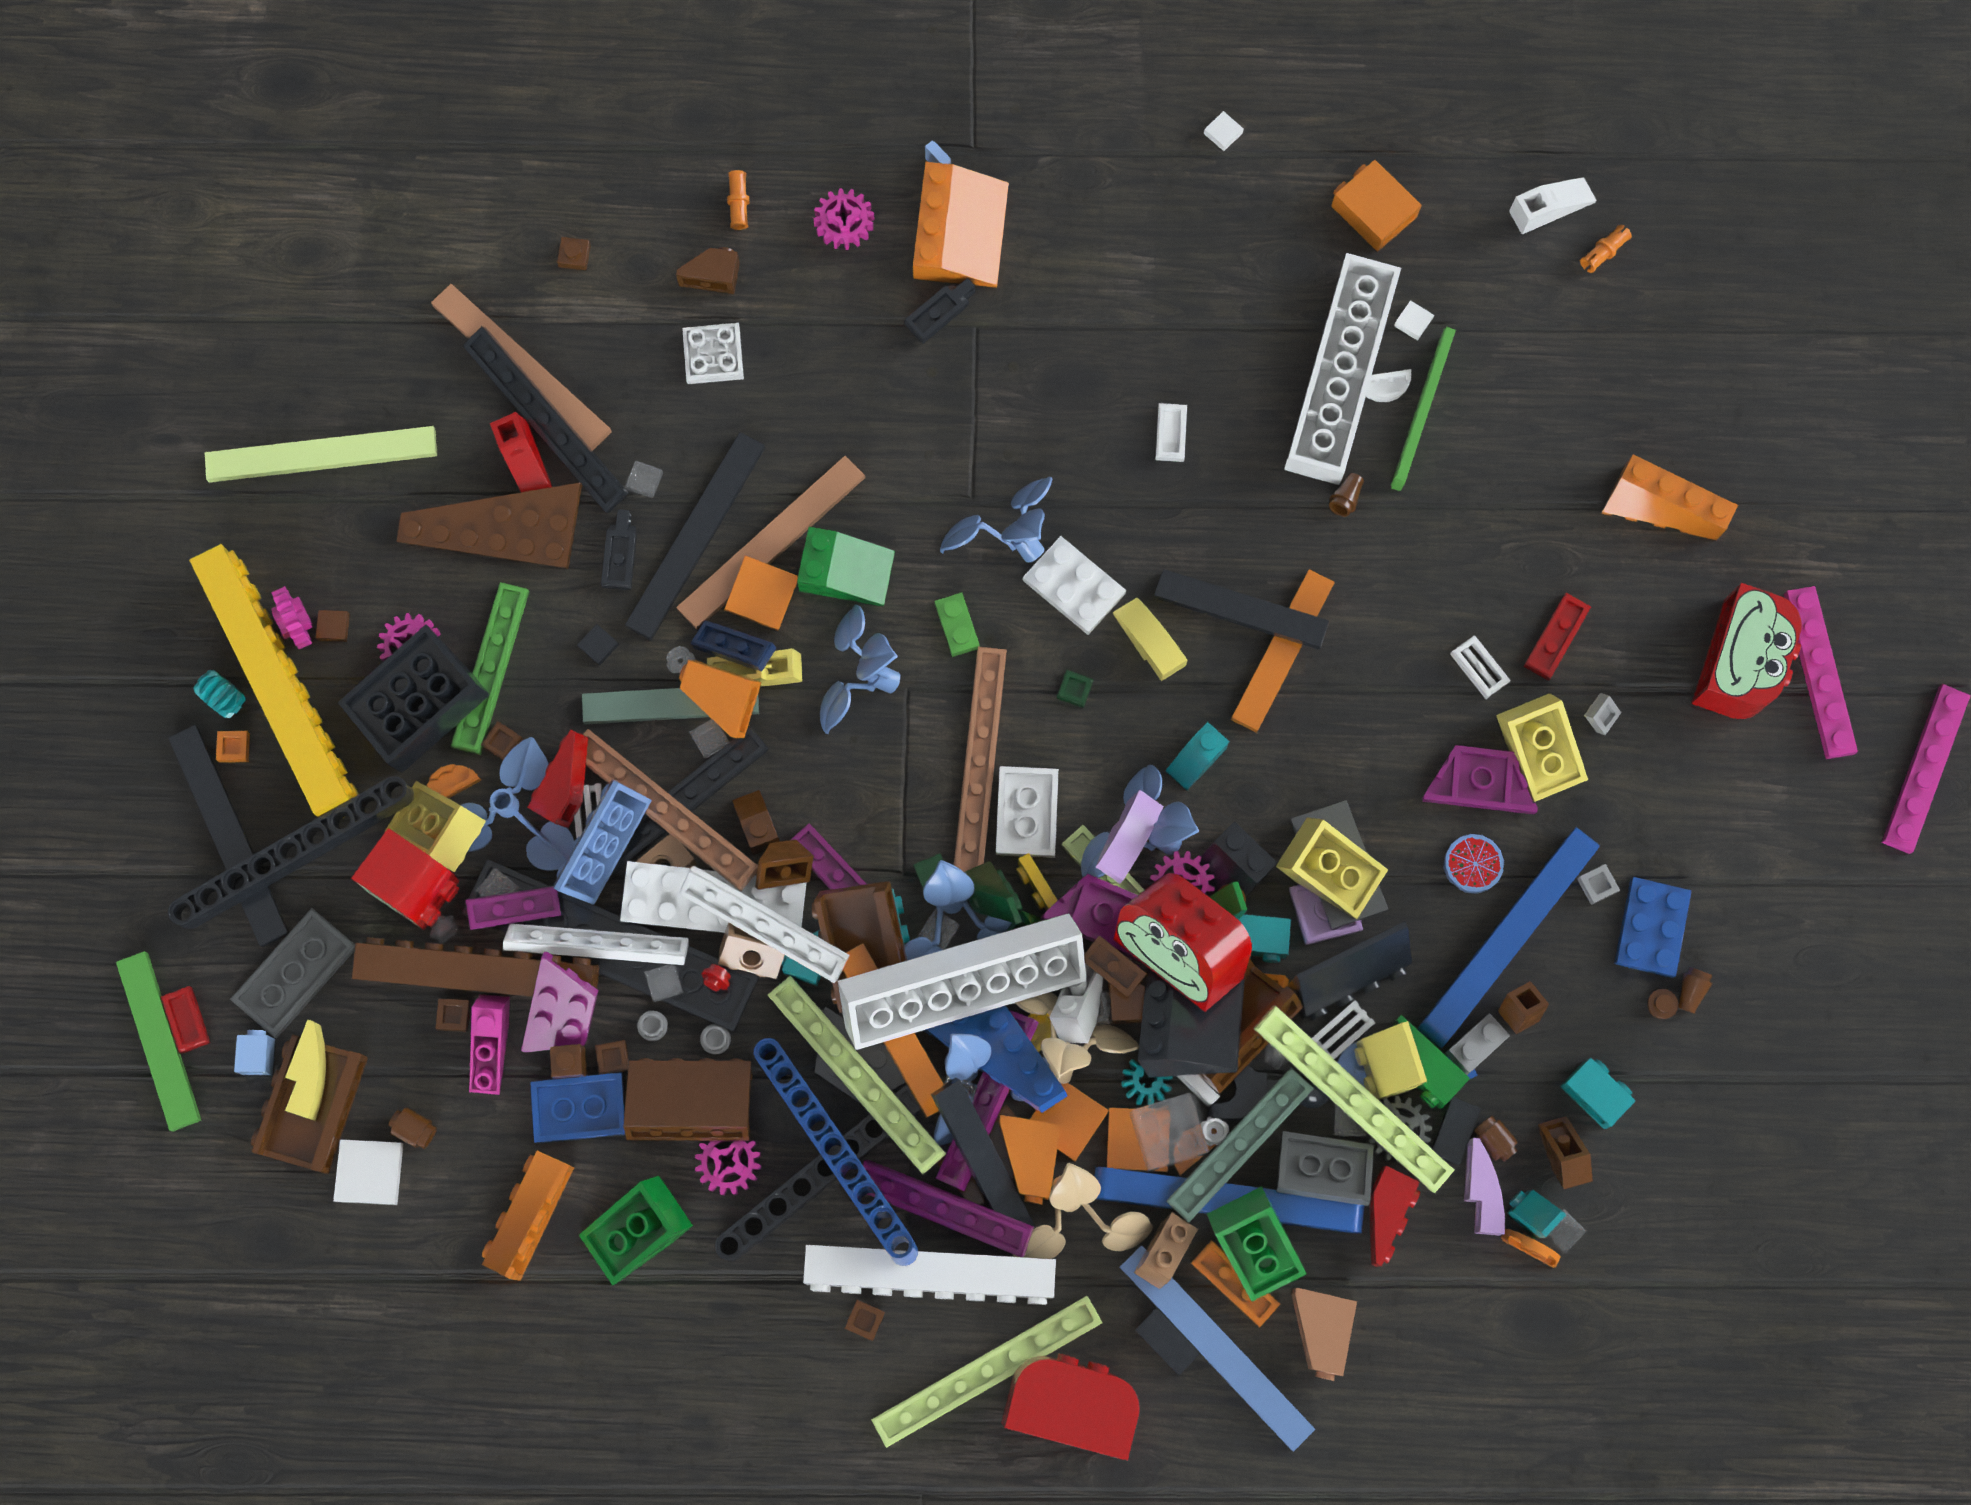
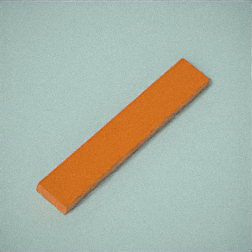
M1309 569L1289 608L1317 617L1335 582ZM1277 636L1273 637L1231 718L1232 721L1256 733L1258 732L1302 644Z
M863 943L846 952L850 955L842 970L846 978L878 969ZM915 1033L883 1042L925 1117L927 1118L938 1112L939 1110L931 1094L944 1086Z

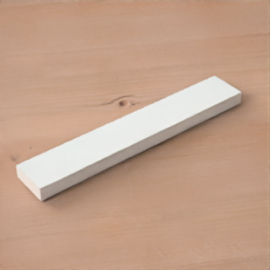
M695 866L689 869L679 894L831 982L835 983L838 980L850 955Z
M509 924L503 940V950L531 953H544L545 951L556 955L684 965L689 947V938L523 924Z

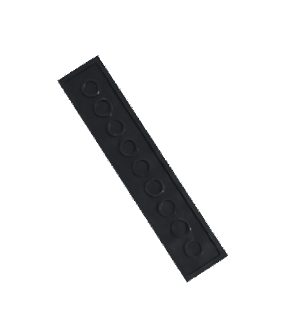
M487 859L468 899L550 886ZM559 891L557 892L561 911L560 916L510 923L664 936L639 924L620 921V916ZM465 905L462 914L468 917L467 905ZM509 924L491 927L506 933ZM690 946L688 947L684 965L584 957L591 958V964L599 965L600 975L724 1027L734 1033L759 980V976L739 969L732 970L719 965L718 958ZM561 955V958L570 962L573 961V957H580ZM711 964L724 968L731 975L730 985L727 990L720 989L719 991H714L708 988L703 982L705 979L701 975L702 971L705 968H709Z

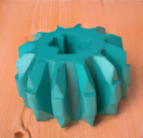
M208 670L197 680L198 682L193 687L195 694L224 718H231L242 708L243 703L246 701L244 694L215 670Z
M1131 1059L1129 1065L1134 1071L1124 1069L1122 1072L1125 1077L1131 1078V1080H1125L1121 1083V1086L1124 1088L1132 1087L1126 1094V1097L1129 1099L1135 1093L1139 1095L1136 1100V1105L1139 1106L1143 1102L1144 1097L1147 1098L1148 1106H1153V1095L1158 1101L1163 1102L1165 1097L1160 1090L1170 1092L1172 1089L1170 1085L1163 1082L1172 1080L1173 1076L1153 1077L1155 1081L1151 1083L1150 1088H1145V1083L1141 1085L1139 1080L1142 1079L1146 1072L1134 1059Z

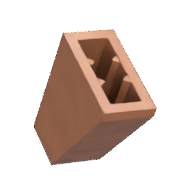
M1292 1288L1291 1296L1308 1369L1316 1371L1315 1377L1334 1381L1335 1375L1343 1376L1357 1301L1305 1289Z

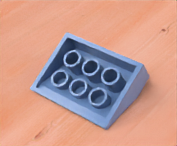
M614 779L602 790L599 804L587 817L586 827L581 836L573 842L572 852L566 863H563L558 869L557 879L554 883L555 890L593 905L652 801Z

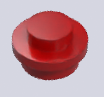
M711 964L709 968H705L701 973L705 979L703 981L704 984L714 991H719L720 989L727 990L730 985L731 975L718 965Z

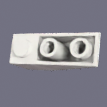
M1583 177L1542 185L1518 195L1509 212L1521 234H1524L1589 206L1597 200Z
M1086 963V981L1062 988L1049 1017L1059 1039L1064 1042L1088 1043L1098 1020L1103 977Z

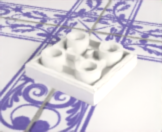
M739 323L682 328L687 384L744 379Z

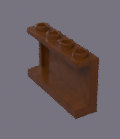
M890 881L819 892L812 903L813 918L818 920L820 926L819 938L845 953L863 943L878 969L907 961ZM843 971L835 983L832 982L833 986L831 987L832 1002L837 1004L839 1013H843L838 981L846 979Z
M1249 959L1245 972L1237 1072L1198 1074L1218 1093H1221L1269 1043L1253 1028L1273 1005L1276 1006L1289 1019H1292L1303 1008L1294 991L1287 986L1282 988L1255 967L1251 959Z
M292 1035L290 1041L287 1040L283 1046L281 1056L284 1059L280 1070L277 1069L273 1075L271 1086L274 1088L271 1097L266 1099L263 1104L261 1126L254 1131L252 1136V1152L329 1175L368 1057L353 1051L349 1052L325 1045V1086L316 1121L285 1111L296 1084L295 1081L287 1079L285 1076L301 1038Z
M649 1058L629 1061L623 1125L626 1139L749 1141L750 1087L753 1077L751 1061L739 1058L730 1059L729 1061H714L709 1058H703L699 1061H684L679 1058H672L668 1061H654Z

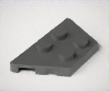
M825 1007L823 1010L825 1016L854 1048L845 1029L844 1018ZM881 1043L856 1050L891 1091L906 1083L887 1048ZM817 1053L815 1074L860 1103Z

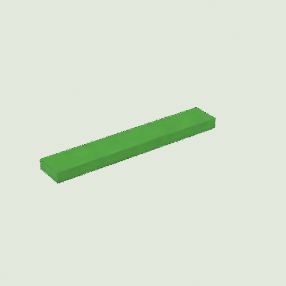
M1444 328L1439 339L1391 483L1392 489L1401 491L1406 482L1456 331L1455 329Z
M501 582L499 584L472 673L490 695L457 724L451 747L454 749L478 755L482 753L483 747L481 743L487 736L529 595L527 588Z
M144 951L117 961L119 974L169 1131L173 1132L202 1121L181 1054L178 1052L161 1000L162 995L148 953Z

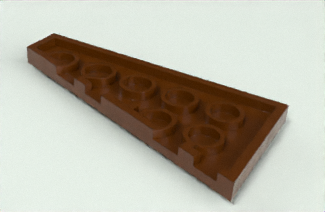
M582 483L404 512L400 516L396 542L569 569Z

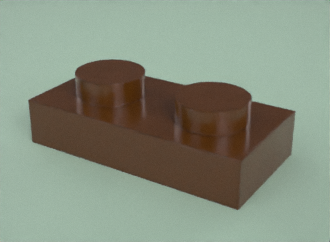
M1100 935L1084 954L1085 963L1127 997L1131 995L1147 974Z

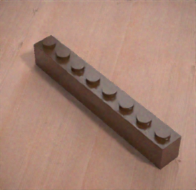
M366 937V942L355 943L352 979L533 997L541 959L531 958V952L514 951L513 956L502 955L501 949L484 948V953L472 952L473 947L455 945L453 951L443 950V944L425 943V948L413 947L414 941L396 940L395 945L384 944L385 938ZM553 955L552 961L562 969L570 968L578 974L582 981L588 982L597 989L599 965L591 964V958L573 957L572 962L561 961V955Z

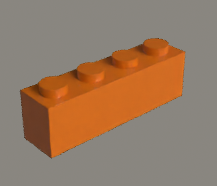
M1633 454L1625 464L1601 514L1623 516L1626 520L1635 522L1640 520L1653 523L1657 527L1675 528L1683 533L1717 540L1727 530L1738 505Z
M536 1151L534 1156L530 1155L523 1167V1172L526 1174L521 1184L516 1183L510 1194L509 1200L512 1203L507 1212L503 1211L496 1223L495 1228L498 1229V1232L493 1241L489 1240L482 1252V1257L485 1258L482 1265L509 1279L521 1281L574 1167L539 1151Z

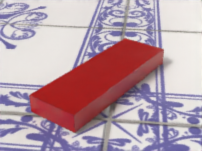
M1565 593L1523 667L1549 681L1591 606Z

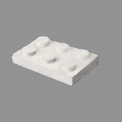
M1062 536L1055 541L1023 577V581L1087 635L1091 633L1126 594V590Z
M1000 766L996 855L1024 856L1029 853L1031 857L1055 858L1059 769Z

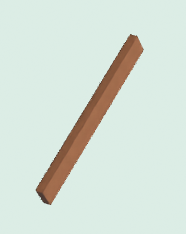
M452 284L431 302L432 306L468 339L481 326L486 327L592 451L612 432L601 419Z
M844 456L676 607L677 610L698 630L705 620L708 621L727 603L745 555L770 565L801 537L809 527H812L863 481L865 475Z
M978 647L954 858V866L963 872L984 864L1006 649Z
M587 729L583 734L588 737L586 766L606 783L610 784L611 780L614 779L651 799L652 801L645 814L741 892L757 874L758 865L592 731Z

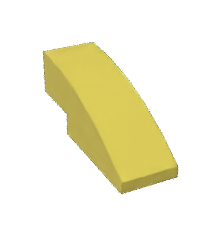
M1138 598L1113 612V615L1144 661L1147 659L1161 681L1186 666L1187 659L1177 644Z
M792 648L775 651L762 672L720 657L707 658L708 665L760 681L761 686L802 682L801 653Z
M307 1020L285 1078L296 1082L285 1111L316 1121L325 1086V1043L321 1025Z

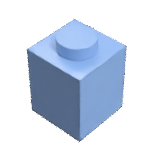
M247 1030V1035H237L234 1072L242 1075H273L275 1039L266 1035V1031Z

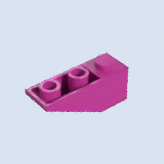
M479 995L472 1006L469 1092L500 1094L509 1029L510 997Z

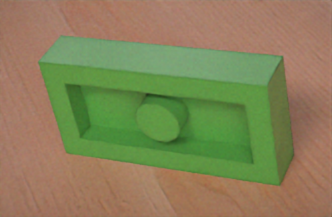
M959 593L936 600L935 607L952 657L977 650L980 644L963 594Z

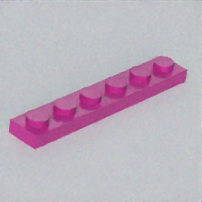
M1816 587L1788 590L1784 593V597L1797 608L1801 616L1802 629L1798 643L1801 644L1799 656L1825 758L1830 759L1854 755L1858 750Z
M1945 684L1939 686L1882 843L1908 854L1914 852L1971 695Z

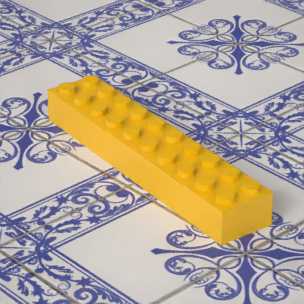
M222 544L189 559L313 813L320 817L357 796L358 792L353 783H349L344 776L348 772L342 760L337 758L334 752L331 751L335 748L332 739L327 732L324 733L319 725L323 723L315 707L312 708L307 700L310 698L306 687L295 676L298 671L290 657L287 658L283 651L286 648L280 635L275 633L271 627L273 620L266 608L263 609L258 601L261 599V596L255 585L251 584L248 580L247 575H249V572L243 561L238 559L233 550L228 552Z

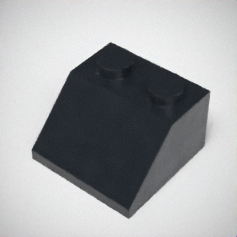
M1234 821L1205 851L1200 864L1202 866L1210 864L1206 873L1207 875L1213 874L1215 878L1208 881L1209 885L1215 887L1214 893L1218 892L1225 884L1238 882L1245 897H1247L1272 872L1278 862ZM1194 866L1191 867L1190 870L1192 872L1200 874Z

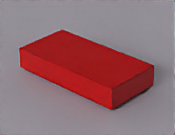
M191 986L161 996L179 1053L183 1054L211 1043Z

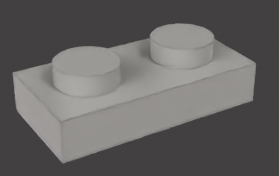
M1489 1013L1453 1045L1446 1054L1457 1067L1468 1075L1510 1035Z

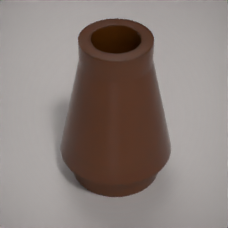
M1350 473L1347 479L1330 496L1329 508L1332 512L1339 516L1347 517L1356 510L1361 487L1364 483V479L1360 475Z
M1689 967L1687 973H1683L1678 1008L1695 1014L1697 1007L1713 984L1710 982L1712 975Z

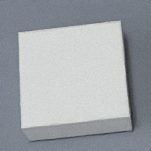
M1224 111L1204 130V134L1223 151L1243 133V128Z
M1410 300L1394 326L1418 341L1434 315Z

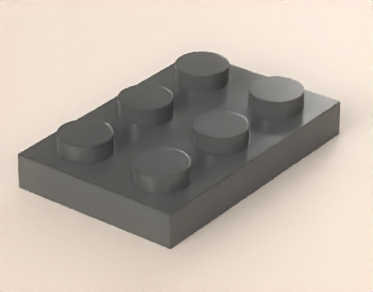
M1283 1131L1280 1143L1276 1192L1368 1206L1371 1196L1374 1145Z

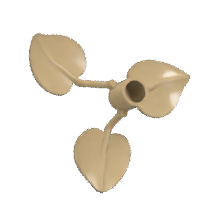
M1049 992L1015 1002V1004L1028 1013L1037 1015L1048 1013L1050 1016L1058 997ZM1051 1022V1038L1042 1041L1041 1049L1050 1065V1070L1057 1080L1064 1084L1070 1082L1073 1070L1084 1068L1090 1064L1091 1055L1087 1050L1091 1045L1096 1044L1100 1050L1109 1053L1135 1051L1139 1049V1045L1123 1030L1111 1025L1099 1024L1095 1026L1089 1042L1081 1047L1058 1039Z
M1067 1163L1063 1174L1053 1180L1052 1190L1049 1195L1050 1203L1055 1209V1227L1041 1225L1033 1229L1025 1256L1022 1258L1053 1259L1063 1250L1066 1243L1064 1236L1059 1233L1061 1231V1210L1073 1212L1080 1205L1085 1208L1104 1232H1107L1102 1239V1243L1107 1249L1113 1251H1124L1139 1245L1151 1233L1153 1225L1144 1214L1127 1212L1115 1218L1111 1223V1227L1107 1226L1088 1204L1094 1201L1100 1194L1101 1187L1098 1180L1088 1171Z

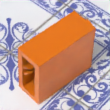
M1374 160L1368 166L1363 164L1356 170L1351 181L1348 183L1342 182L1334 190L1333 194L1335 196L1331 207L1378 252L1418 217L1422 205Z

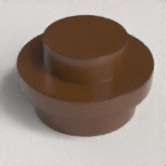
M1659 989L1650 994L1647 1007L1654 1017L1668 1019L1677 1012L1678 1000L1671 991Z

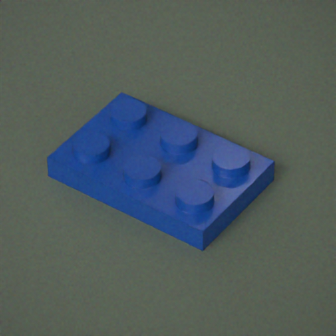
M1632 877L1629 883L1614 964L1670 978L1676 977L1691 890Z
M622 1073L530 1082L534 1143L625 1135L623 1127L625 1096Z

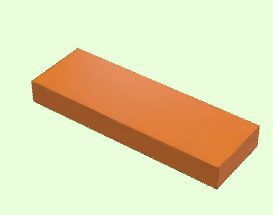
M1212 1240L1191 1262L1202 1275L1258 1327H1261L1280 1305L1269 1293L1251 1301L1225 1252Z

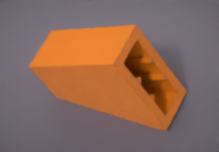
M688 660L687 665L685 664L680 672L679 679L682 681L680 689L729 736L745 738L761 682L699 661Z
M1000 1115L999 1125L1018 1194L1025 1196L1024 1202L1042 1205L1043 1199L1049 1200L1061 1125Z

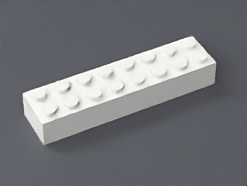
M1346 253L1284 470L1333 484H1340L1346 469L1401 271L1400 267Z
M1068 913L839 980L838 987L845 1029L855 1050L1085 982L1086 971L1082 933Z
M806 1245L803 1283L810 1285V1290L816 1292H830L831 1286L842 1287L841 1292L849 1294H861L862 1288L873 1289V1295L892 1296V1290L904 1291V1297L923 1298V1292H935L936 1299H954V1294H966V1300L985 1301V1295L997 1296V1302L1015 1303L1016 1297L1028 1298V1304L1046 1305L1047 1299L1054 1298L1056 1259L918 1251V1256L912 1264L900 1266L891 1259L885 1249ZM895 1250L896 1254H903L906 1252L903 1250Z

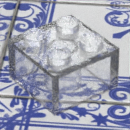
M1191 1093L1137 1108L1130 1112L1131 1121L1148 1173L1204 1156L1209 1152Z

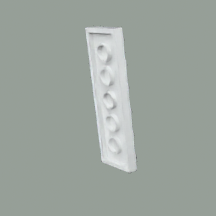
M627 861L620 921L724 933L728 924L726 920L679 894L690 868ZM702 870L739 891L716 871ZM754 876L741 891L742 894L802 927L806 883L758 890L755 888L756 876Z

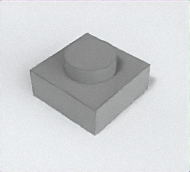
M1600 693L1584 716L1597 733L1606 735L1621 714V711L1609 695Z
M1606 864L1577 878L1591 905L1620 891Z

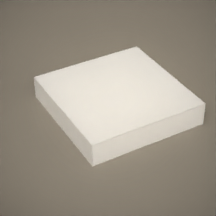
M340 1140L334 1201L397 1205L403 1143Z

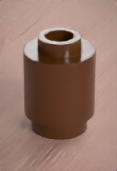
M407 1107L402 1111L397 1110L389 1122V1126L392 1127L391 1134L415 1148L419 1146L423 1149L427 1148L437 1131V1127L432 1125L431 1120Z
M1492 1115L1473 1130L1477 1135L1476 1138L1480 1139L1485 1150L1494 1161L1501 1158L1505 1162L1518 1151L1514 1147L1518 1143L1516 1138L1499 1119L1496 1121Z

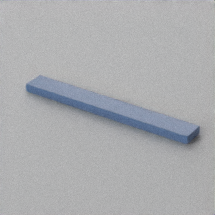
M1141 1245L1119 1268L1294 1452L1315 1428L1173 1278L1161 1289H1158L1134 1273L1146 1251Z

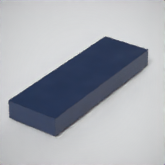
M707 620L703 622L690 643L694 649L761 672L776 650L772 642Z

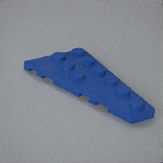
M1006 1005L923 1030L928 1035H933L943 1042L947 1048H950V1034H971L986 1040L991 1047V1055L988 1062L980 1067V1069L989 1074L996 1082L1008 1087L1016 1096L1041 1113L1068 1096Z

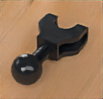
M1248 1064L1232 1081L1236 1091L1235 1096L1229 1102L1210 1106L1208 1117L1211 1116V1118H1217L1222 1121H1241L1279 1080H1267V1073L1256 1072ZM1300 1073L1299 1075L1314 1088L1300 1104L1307 1108H1318L1327 1103L1329 1097L1303 1073Z

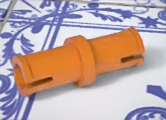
M734 170L728 173L730 195L727 196V204L730 205V228L743 230L748 228L747 205L749 204V196L746 195V172Z
M1620 224L1606 238L1599 239L1595 244L1596 247L1585 257L1581 258L1580 263L1585 270L1591 265L1587 272L1593 273L1606 259H1612L1616 255V250L1631 239L1630 230L1626 228L1621 233L1625 226Z

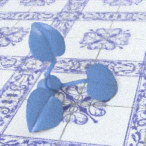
M1052 477L1031 482L1014 495L1011 506L1014 509L1020 508L1022 516L1008 526L1002 534L986 523L980 522L981 518L979 515L970 516L956 523L948 531L942 541L940 552L943 554L945 550H952L967 544L976 536L979 529H985L1007 544L1012 551L1017 549L1025 562H1032L1039 558L1044 552V547L1039 540L1041 539V527L1045 514L1042 509H1034L1027 512V508L1037 504L1046 495L1051 486Z
M854 605L839 623L835 632L834 643L839 651H845L850 646L851 649L862 656L859 660L856 675L862 681L867 680L868 684L847 683L844 686L842 682L837 681L829 688L820 708L821 726L828 735L830 729L836 726L847 713L851 702V689H867L873 692L875 688L891 694L897 689L900 682V673L886 667L898 656L892 650L887 638L883 634H874L866 642L863 649L856 645V640L861 637L865 627L864 612L858 605Z
M529 737L517 744L503 760L500 767V779L509 788L498 789L493 792L490 797L491 807L489 808L490 814L488 819L486 810L478 804L465 803L461 806L486 821L480 835L474 840L468 851L480 850L491 841L493 834L488 825L493 823L496 813L505 818L515 816L536 835L527 844L526 852L529 861L538 869L553 871L558 870L563 863H566L572 852L571 847L574 842L572 834L566 827L554 824L553 822L546 823L539 832L518 812L519 801L513 795L519 793L521 787L528 791L535 790L540 786L546 775L545 771L549 763L534 738Z
M1147 765L1130 780L1124 791L1123 799L1125 805L1139 790L1154 800L1160 796L1162 776L1155 766ZM1174 802L1166 806L1160 812L1158 820L1154 824V828L1148 838L1149 842H1146L1144 847L1151 851L1157 848L1170 856L1180 849L1183 840L1199 832L1188 807L1182 802ZM1103 832L1097 835L1087 845L1081 861L1082 878L1086 874L1097 878L1105 875V873L1096 868V864L1110 833Z
M940 860L923 889L925 900L935 905L938 911L935 938L931 942L926 937H919L905 944L907 961L943 950L938 947L943 911L953 914L964 907L975 925L981 929L977 935L978 940L1005 932L1011 925V922L991 916L985 919V923L981 922L967 902V899L974 892L972 879L958 867Z
M950 1034V1048L944 1060L947 1076L952 1080L958 1078L961 1082L974 1080L978 1075V1070L983 1072L980 1067L984 1066L990 1058L991 1047L989 1043L983 1038L971 1034ZM1042 1057L1043 1060L1046 1062V1064H1047L1048 1067H1049L1050 1065H1049V1063L1047 1062V1060H1046L1044 1057ZM1011 1090L1010 1095L1014 1100L1024 1101ZM941 1114L937 1120L934 1132V1140L938 1145L952 1143L953 1140Z

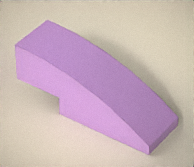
M1141 790L1130 798L1119 821L1111 829L1096 868L1120 884L1142 851L1164 806Z
M1472 1138L1467 1145L1464 1201L1476 1203V1234L1500 1236L1505 1234V1212L1499 1181L1490 1157L1480 1139Z

